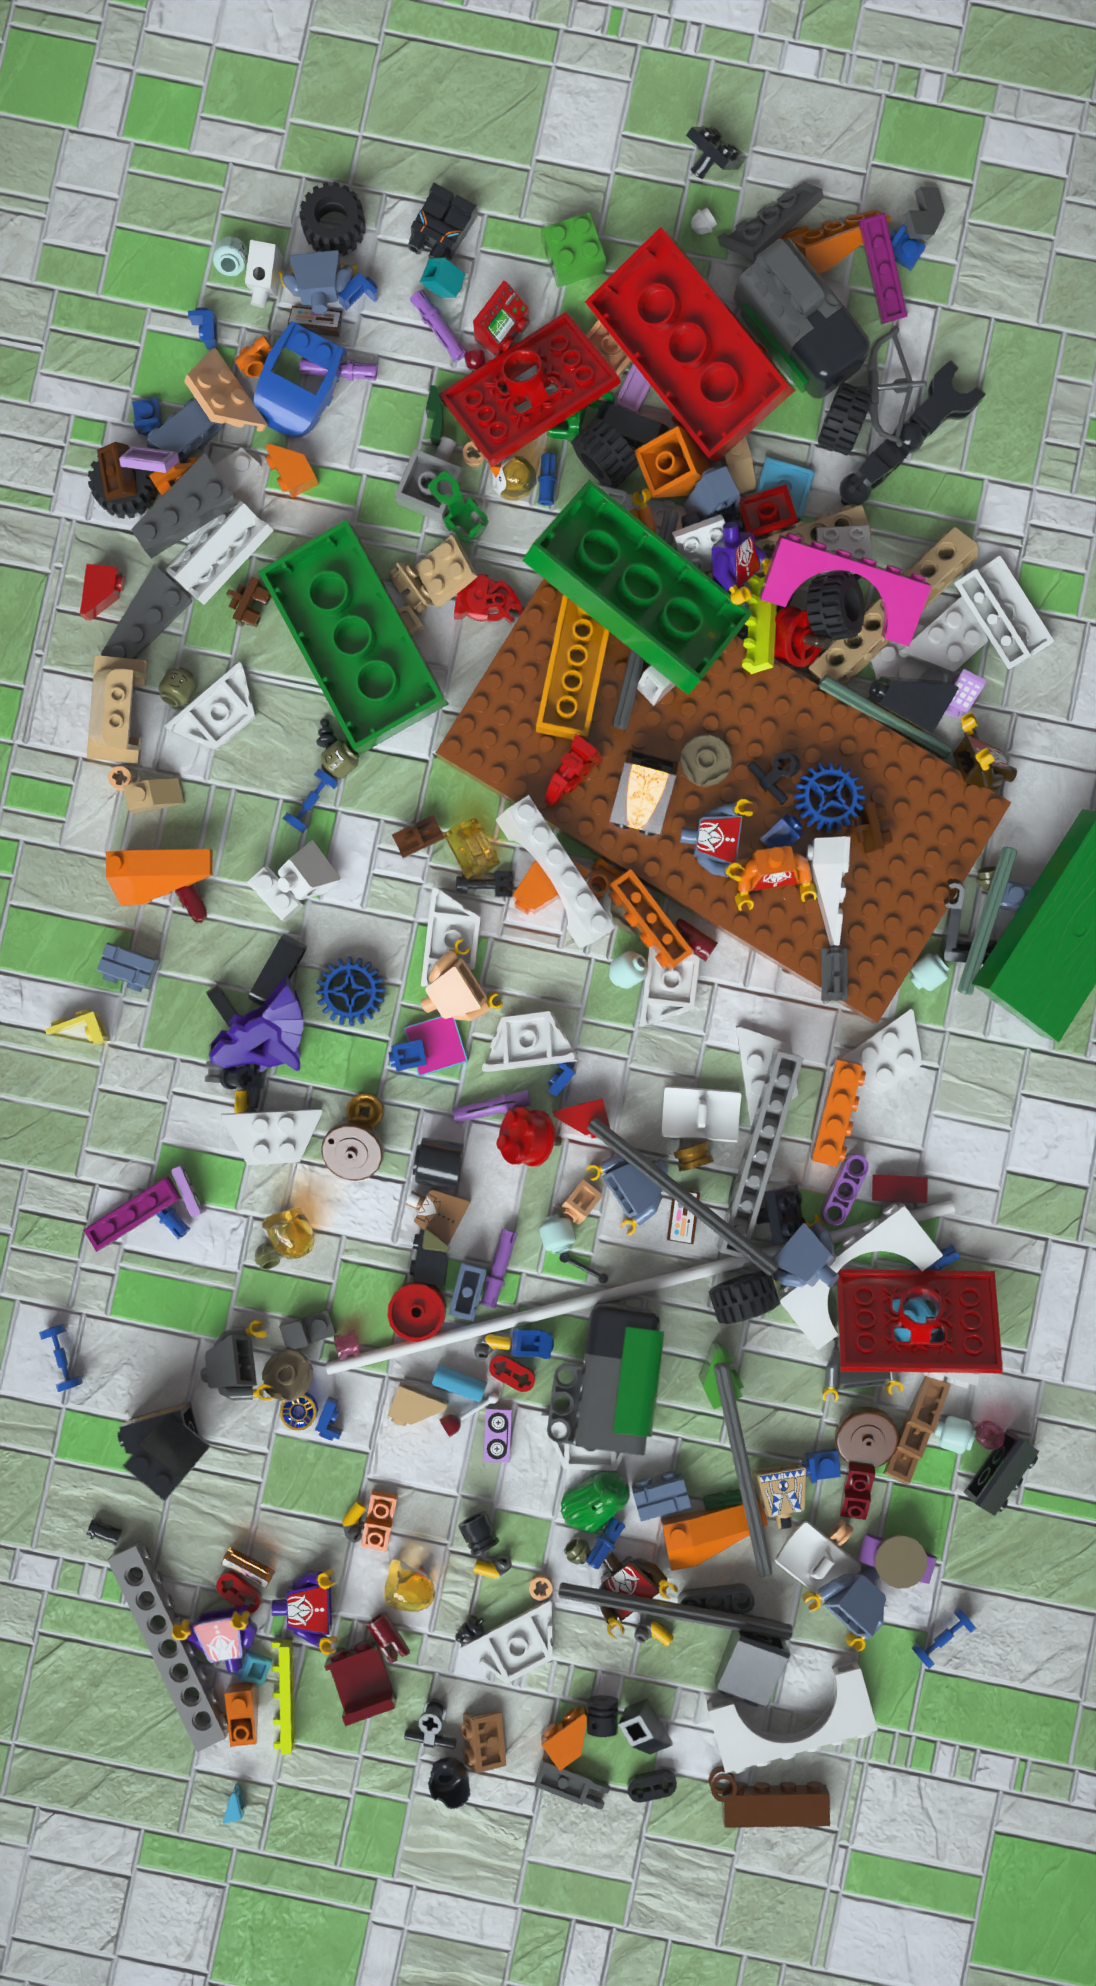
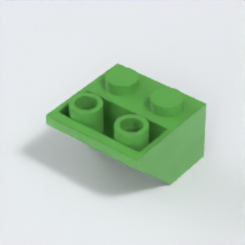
M717 1341L711 1343L699 1375L701 1384L713 1409L722 1406L713 1367L716 1363L726 1362L728 1367L733 1364L725 1345L720 1347ZM729 1367L736 1400L743 1397L740 1389L744 1388V1385L736 1370L731 1371Z

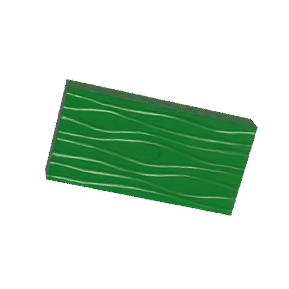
M590 479L535 540L522 560L687 695L702 680L753 614L742 603L740 605L733 604L730 598L731 594Z
M348 520L341 522L258 571L354 751L362 754L449 704L356 530Z
M1082 809L971 983L1038 1035L1056 1042H1060L1096 985V811Z

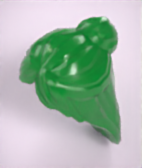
M618 1471L595 1473L579 1485L568 1489L561 1501V1513L565 1524L586 1533H596L606 1525L609 1519L626 1507L630 1498V1488Z

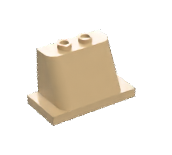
M95 655L87 758L140 764L142 738L129 737L133 686L146 687L148 661Z

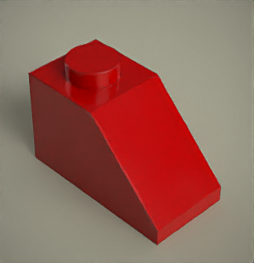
M86 563L80 615L85 620L91 621L119 599L120 591H124L125 577L122 576L121 571L117 567Z
M602 1098L552 1111L555 1118L584 1135L590 1134L591 1139L597 1138L587 1129L589 1123L594 1118H598L610 1128Z

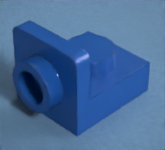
M903 224L899 231L893 230L890 239L895 261L911 271L926 246L916 239H910L909 235L905 233L907 227Z
M199 307L193 311H188V318L191 324L199 325L200 341L204 342L207 350L212 348L218 350V324L213 310Z
M158 398L132 402L135 417L133 422L134 428L139 435L148 436L154 428H160L163 425Z
M786 814L760 840L769 849L791 846L805 832L802 829V823L796 817H790Z
M422 1039L391 1046L392 1052H388L391 1067H396V1071L428 1065Z
M571 1062L557 1063L564 1072L562 1074L556 1072L548 1082L551 1086L548 1091L555 1097L559 1095L576 1074L572 1070L575 1066Z
M329 1396L315 1430L319 1432V1436L333 1441L334 1438H340L343 1430L329 1425V1422L335 1423L340 1411L336 1407L338 1400Z
M836 1449L805 1453L806 1461H802V1466L806 1468V1477L809 1478L811 1483H817V1480L841 1477L838 1451Z

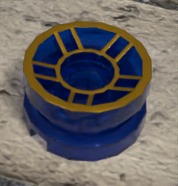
M308 1392L295 1401L283 1402L280 1408L281 1420L291 1430H304L311 1426L317 1417L318 1403L314 1396ZM297 1406H301L304 1409V1413L296 1416L297 1412L294 1409Z

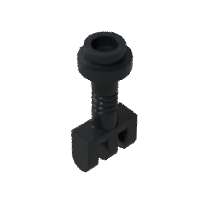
M495 871L494 879L484 880L468 879L467 874H461V876H456V891L461 892V894H467V889H494V897L510 898L513 892L503 891V887H513V882L503 881V877H513V871Z

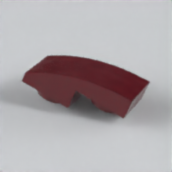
M873 1175L872 1201L928 1204V1177Z
M848 1464L841 1500V1517L866 1520L871 1503L870 1492L875 1477V1467Z

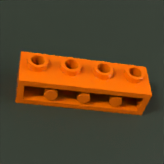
M632 869L610 884L609 890L611 893L608 894L610 899L617 907L619 905L622 906L626 912L624 914L625 919L632 927L637 926L642 933L639 935L640 939L647 948L652 946L657 953L655 958L663 969L668 967L672 971L692 956L693 950Z
M835 1057L810 1156L812 1161L838 1167L839 1161H844L847 1147L843 1146L845 1136L850 1137L853 1127V1121H849L851 1112H856L860 1097L856 1096L858 1086H863L866 1071H862V1064Z

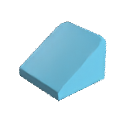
M248 1650L241 1657L243 1667L236 1671L235 1675L241 1682L264 1685L273 1660Z
M239 1784L235 1785L232 1791L223 1824L241 1820L244 1815L246 1806L241 1785L239 1786Z

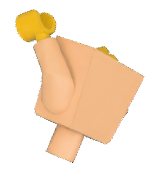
M458 939L453 945L454 949L447 951L435 962L428 977L430 983L425 988L429 996L421 999V1005L427 1013L437 1009L445 1019L453 1017L456 1020L472 1021L487 1013L490 1007L494 1009L501 1008L503 1001L500 1000L493 1004L492 999L498 996L499 993L492 991L486 996L462 957L458 959L457 956L459 954H467L470 950V946H468L463 952H460L458 944L464 939Z

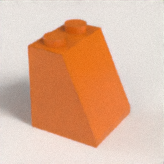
M680 426L671 429L634 450L652 498L688 496L695 489V484L703 477L702 474L706 470L713 468L710 459L690 434Z
M571 859L586 882L590 871ZM536 860L512 895L515 902L514 907L526 915L529 912L536 914L560 898L553 883Z

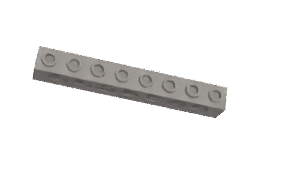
M775 1048L724 1221L749 1241L752 1237L803 1062L801 1056ZM719 1236L717 1243L719 1252L745 1259L743 1254Z
M139 1540L113 1553L107 1561L196 1751L199 1752L227 1737L229 1733L227 1714L221 1712L218 1705V1694L214 1688H210L207 1682L208 1674L204 1665H199L196 1658L197 1650L194 1643L187 1639L176 1640L172 1637L173 1624L181 1626L183 1620L180 1616L177 1617L173 1609L175 1607L174 1600L170 1593L165 1592L162 1586L163 1577L151 1562L152 1554L147 1545L144 1546L142 1541ZM132 1568H140L143 1571V1577L134 1576ZM150 1591L153 1593L155 1600L147 1601L143 1596V1592ZM154 1616H163L165 1618L166 1624H157L155 1622ZM165 1640H174L177 1644V1648H169L166 1645ZM176 1664H185L188 1667V1672H180ZM188 1688H196L200 1695L196 1697L191 1696ZM199 1712H207L210 1715L211 1719H201L199 1716Z

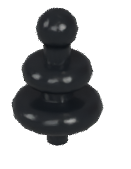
M327 718L320 720L322 728L319 729L318 735L320 737L316 740L317 745L325 748V750L338 740L333 735L334 730L328 727L330 722Z
M469 1615L467 1623H463L461 1627L462 1632H458L455 1635L456 1641L462 1642L465 1637L472 1639L475 1634L482 1635L484 1632L482 1625L484 1619L482 1617L478 1619L474 1615Z

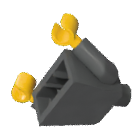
M254 1320L249 1328L243 1326L224 1331L217 1339L214 1347L206 1351V1367L201 1370L200 1376L205 1383H208L210 1389H218L220 1395L233 1401L253 1400V1397H258L264 1401L274 1399V1397H264L263 1395L265 1389L274 1388L270 1385L263 1384L258 1389H253V1386L257 1385L252 1338L250 1335H254L258 1339L266 1337V1331L256 1332L258 1327L265 1325L263 1322Z
M838 1348L832 1352L826 1366V1387L823 1388L822 1395L824 1401H826V1394L833 1392L835 1393L834 1401L836 1402L839 1398L835 1388L837 1386L838 1390L885 1385V1389L890 1395H892L891 1388L893 1385H897L900 1393L903 1392L904 1387L897 1380L899 1378L898 1372L840 1371Z

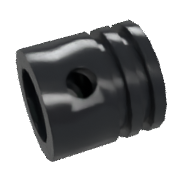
M486 1511L477 1513L458 1525L465 1542L469 1543L467 1546L471 1549L472 1555L485 1552L500 1541L496 1537V1532L493 1531L494 1528Z
M607 1695L589 1697L587 1699V1733L595 1737H612L617 1735L618 1699Z

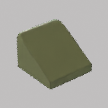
M428 1227L425 1228L422 1248L442 1252L449 1251L450 1245Z

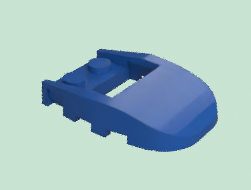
M291 321L268 353L254 394V406L268 424L267 426L292 438L305 436L312 431L319 422L320 415L333 399L332 394L341 375V371L338 369L342 356H347L348 351ZM284 347L328 370L316 395L272 372Z

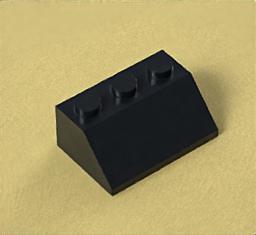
M1007 1428L963 1493L976 1505L996 1516L998 1512H1002L1007 1506V1498L1013 1490L1016 1491L1022 1484V1476L1026 1470L1031 1469L1036 1464L1039 1451Z

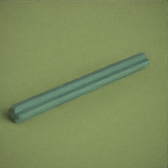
M825 675L821 679L819 687L828 694L870 716L942 759H947L951 754V746L830 676Z
M1012 847L1002 848L960 979L958 992L965 995H972L975 986L971 983L981 969L1017 856V850Z

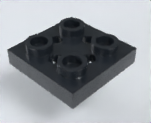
M691 127L686 134L703 151L702 155L690 169L698 178L704 179L714 163L722 170H738L744 163V160L739 156L741 152L731 143L727 145L722 141V134L714 127Z
M798 1184L787 1185L765 1192L767 1208L759 1209L756 1224L770 1223L773 1244L789 1241L803 1223L806 1224L804 1217H802V1196L798 1190Z

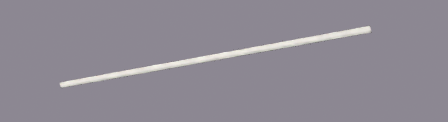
M952 1200L910 1210L909 1212L917 1222L955 1213V1208ZM867 1222L829 1231L833 1244L843 1242L852 1234L856 1237L863 1231L862 1227ZM786 1243L760 1250L774 1259ZM733 1256L436 1333L430 1339L424 1341H405L326 1362V1369L328 1375L589 1308L600 1303H608L754 1265V1263L746 1257L742 1259Z

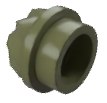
M996 866L984 867L977 871L978 877L976 881L982 890L989 892Z
M261 1244L255 1251V1263L262 1270L274 1268L280 1263V1254L274 1249L272 1244Z
M579 1537L570 1540L564 1549L567 1560L577 1565L586 1563V1559L591 1552L588 1542L585 1539L581 1540Z

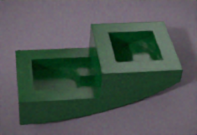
M431 385L426 405L427 418L434 419L430 434L431 445L439 446L444 432L443 410L437 387Z

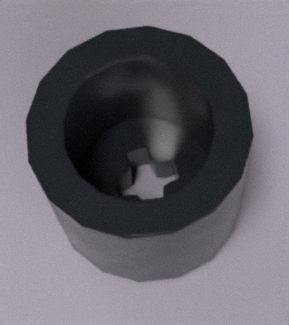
M422 1138L421 1144L417 1145L414 1159L413 1175H415V1183L457 1190L464 1144Z

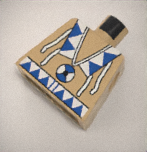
M799 1463L751 1470L762 1511L768 1516H776L777 1528L787 1529L793 1527L791 1513L801 1512L805 1508L806 1468Z

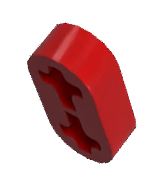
M503 1354L496 1355L491 1359L489 1371L494 1378L520 1392H527L533 1388L535 1375L530 1368ZM502 1360L505 1361V1367L511 1370V1373L509 1374L503 1370L500 1374L497 1373V1367L494 1363H500ZM514 1372L520 1376L527 1373L528 1380L531 1382L520 1386L519 1379L513 1376Z
M224 1572L216 1583L217 1592L233 1606L245 1605L246 1599L240 1594L242 1593L245 1597L250 1595L255 1597L253 1600L255 1605L249 1604L247 1606L248 1612L251 1614L258 1610L262 1602L261 1593L236 1572ZM230 1579H232L234 1581L233 1587L237 1589L238 1592L231 1587L228 1590H226L224 1588L225 1582L223 1580L229 1581Z

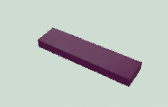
M885 213L861 219L858 223L881 324L908 317Z
M167 1176L83 1231L95 1251L98 1252L176 1203L182 1197L170 1177Z

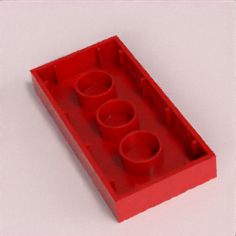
M662 227L646 240L585 301L586 305L706 456L715 462L724 457L796 391L674 238Z

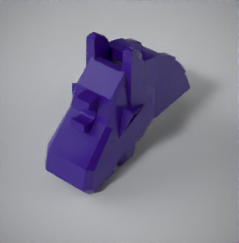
M286 975L265 1000L262 1007L249 1011L245 1016L237 1013L232 1016L227 1023L231 1028L228 1031L221 1030L209 1045L211 1063L223 1068L241 1065L250 1067L254 1063L260 1065L259 1072H264L266 1067L282 1064L288 1065L295 1071L300 1070L301 1062L298 1046L304 1027L303 1009L301 1008L297 991Z

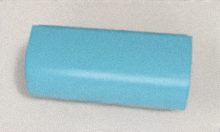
M440 1364L432 1381L434 1386L477 1402L481 1401L487 1385L485 1381Z

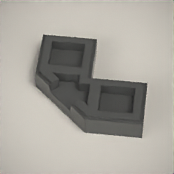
M920 187L914 191L920 211L909 210L903 215L910 239H929L935 234L945 213L938 187Z

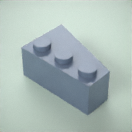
M191 398L181 411L172 413L167 418L165 424L160 428H154L148 434L147 448L178 453L180 463H188L187 458L197 448L202 450L223 428V424L211 422L196 398Z
M726 466L718 470L716 467H713L702 474L703 477L695 484V489L688 494L689 498L683 505L687 514L695 512L701 521L720 514L723 517L724 514L728 513L735 517L740 514V493Z

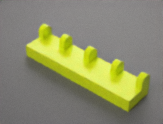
M755 574L747 581L751 585L752 597L746 602L750 605L749 610L753 614L745 623L748 626V638L744 639L743 646L747 649V657L742 660V667L751 674L774 666L775 616L777 613V604L760 599L759 594L765 577L759 578Z
M293 1639L271 1641V1647L279 1648V1664H273L272 1671L279 1672L280 1690L272 1692V1698L280 1699V1717L273 1718V1725H280L281 1740L273 1742V1748L281 1749V1754H292L295 1747Z

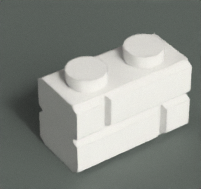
M266 865L247 883L272 911L286 923L304 905L291 891L285 893L279 889V877Z

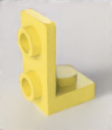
M90 1009L75 1013L76 1018L66 1021V1018L51 1022L52 1027L45 1029L46 1034L53 1035L86 1023L87 1026L84 1029L89 1041H93L97 1045L109 1042L99 1012H91Z

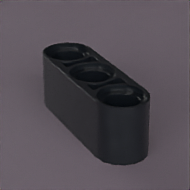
M601 403L595 417L612 425L626 439L630 446L637 449L669 431V428L663 423L609 403Z
M283 934L252 987L248 999L262 1006L286 975L289 980L291 979L306 952L307 946Z
M742 1583L687 1589L679 1594L677 1601L678 1604H684L687 1600L692 1599L697 1602L695 1607L738 1615L749 1613L755 1605L751 1589ZM741 1593H745L748 1595V1600L742 1604L735 1601L736 1597ZM715 1596H719L723 1599L722 1603L716 1607L709 1604L710 1600Z

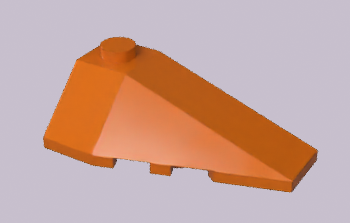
M873 210L847 216L845 222L824 221L822 222V227L809 230L808 226L798 227L786 232L780 239L785 241L791 238L818 274H821L833 268L863 244L858 221L883 212ZM885 214L888 224L891 221V216Z
M212 849L106 851V878L119 904L122 906L146 905L153 902V899L171 894L176 889L190 886L213 876Z
M757 1499L762 1525L765 1527L768 1525L766 1514L762 1511L759 1499ZM743 1502L661 1518L671 1571L698 1566L750 1535Z

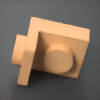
M582 1179L559 1210L563 1212L565 1218L580 1225L603 1194Z

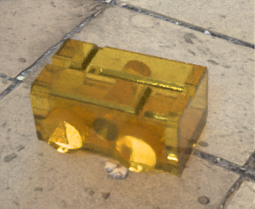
M477 818L458 823L443 834L467 880L487 873L500 863L496 851L492 848Z

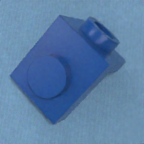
M358 273L348 282L345 289L339 292V303L348 310L364 293L373 302H376L379 299L378 287L370 277L364 278Z
M513 1329L511 1355L550 1359L554 1348L553 1334L542 1329Z

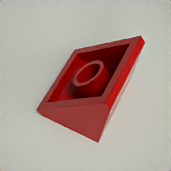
M787 484L740 498V512L745 530L754 537L799 523Z

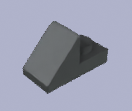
M329 1309L279 1326L286 1349L292 1350L307 1347L313 1342L337 1334Z

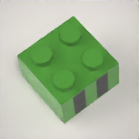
M590 212L541 228V241L557 288L605 272L606 258Z

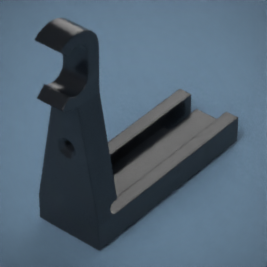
M949 879L947 880L951 889L958 888L955 899L946 898L943 900L944 905L949 910L941 939L940 952L943 961L966 963L972 942L957 941L965 888L960 880ZM988 944L982 964L985 963L996 944Z

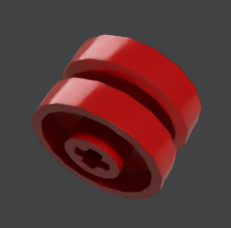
M412 1281L405 1283L394 1293L388 1304L387 1316L390 1327L398 1336L407 1341L420 1342L430 1339L439 1331L445 1320L447 1306L443 1294L436 1286ZM414 1307L421 1309L422 1313L419 1316L414 1315Z

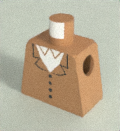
M431 1188L427 1197L412 1191L406 1205L419 1211L414 1220L417 1225L424 1230L428 1227L449 1244L471 1201Z

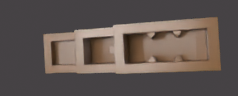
M925 1375L899 1431L897 1451L887 1462L883 1474L906 1485L910 1484L918 1459L923 1457L930 1434L934 1433L951 1386L950 1384Z

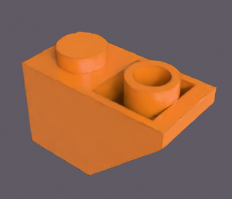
M272 444L265 446L268 455L264 457L271 470L277 469L280 477L276 480L283 493L288 491L291 498H294L319 485L304 454Z
M247 1682L229 1684L225 1692L230 1747L257 1744L258 1700L256 1684Z
M584 1705L579 1709L575 1707L568 1711L563 1721L557 1725L555 1723L549 1725L541 1736L542 1747L559 1771L582 1754L587 1722V1709Z

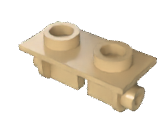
M396 563L398 568L390 571V580L400 594L409 589L410 592L404 597L405 601L418 615L424 613L427 610L425 605L434 604L424 584L419 580L417 570L411 564Z

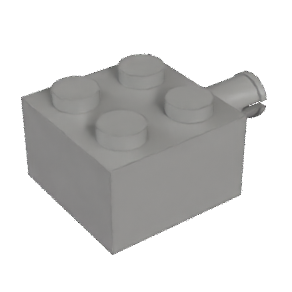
M442 437L435 456L414 448L395 493L397 505L443 523V519L449 512L447 504L439 502L428 489V484L441 472L447 471L460 486L463 479L462 468L449 463L452 452L457 445L455 441ZM448 481L439 482L437 491L440 494L448 495L449 497L453 495L451 492L452 485Z

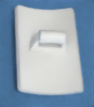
M666 1086L664 1089L661 1135L671 1138L737 1142L741 1092Z
M804 1521L791 1534L775 1559L779 1566L816 1594L819 1588L844 1574H857L862 1566L808 1521Z

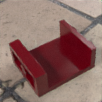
M368 1640L362 1641L354 1645L352 1650L344 1652V1649H340L329 1655L324 1667L326 1671H331L344 1709L342 1719L345 1727L395 1709L397 1699L376 1641L371 1643Z

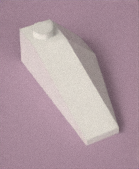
M850 837L814 838L811 841V845H807L806 858L810 861V871L830 947L840 945L843 909L839 908V903H843L846 892L844 882H841V880L845 876V872L848 873Z

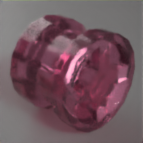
M351 1330L343 1336L341 1334L334 1335V1343L340 1360H344L348 1355L352 1354L355 1356L361 1355L360 1343L355 1330Z
M986 1420L978 1423L975 1427V1439L985 1449L996 1450L1001 1447L1005 1437L1003 1430L998 1425Z

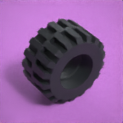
M328 182L322 183V188L316 185L313 187V193L307 192L305 195L306 201H302L300 205L302 211H299V217L306 241L309 245H312L313 250L316 252L319 250L321 252L338 250L343 256L348 255L347 250L351 249L354 251L357 248L356 242L361 244L363 240L362 234H365L366 231L362 203L360 199L358 200L357 194L354 191L350 192L349 187L343 185L342 188L337 182H333V186H329ZM330 212H340L347 217L344 223L336 228H326L319 224L321 218Z
M845 382L840 384L818 436V445L847 456L854 447L870 408L872 393Z
M595 418L572 440L574 451L582 464L597 480L610 488L616 489L639 466L635 452L626 439L612 425L601 419Z
M99 461L92 462L91 467L94 470L88 472V477L91 480L88 481L89 488L92 490L91 493L96 501L110 515L114 516L116 514L118 518L122 519L127 515L130 519L135 518L134 513L144 514L143 509L145 507L150 509L152 506L150 500H156L157 497L154 490H158L149 477L153 471L133 468L134 474H136L137 494L108 501L105 498Z
M849 572L814 578L808 588L806 606L808 620L815 636L828 638L830 641L858 636L864 623L865 605L862 590L855 576Z
M764 1271L749 1273L724 1281L709 1290L718 1323L722 1324L752 1319L766 1314L780 1305V1299L772 1275H767Z

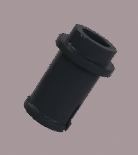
M92 1519L86 1535L91 1536L90 1539L92 1540L95 1537L116 1546L122 1529L101 1523V1519L97 1521Z

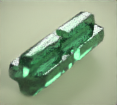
M740 1489L726 1491V1494L722 1492L711 1494L703 1498L707 1511L726 1508L725 1505L731 1507L743 1504Z

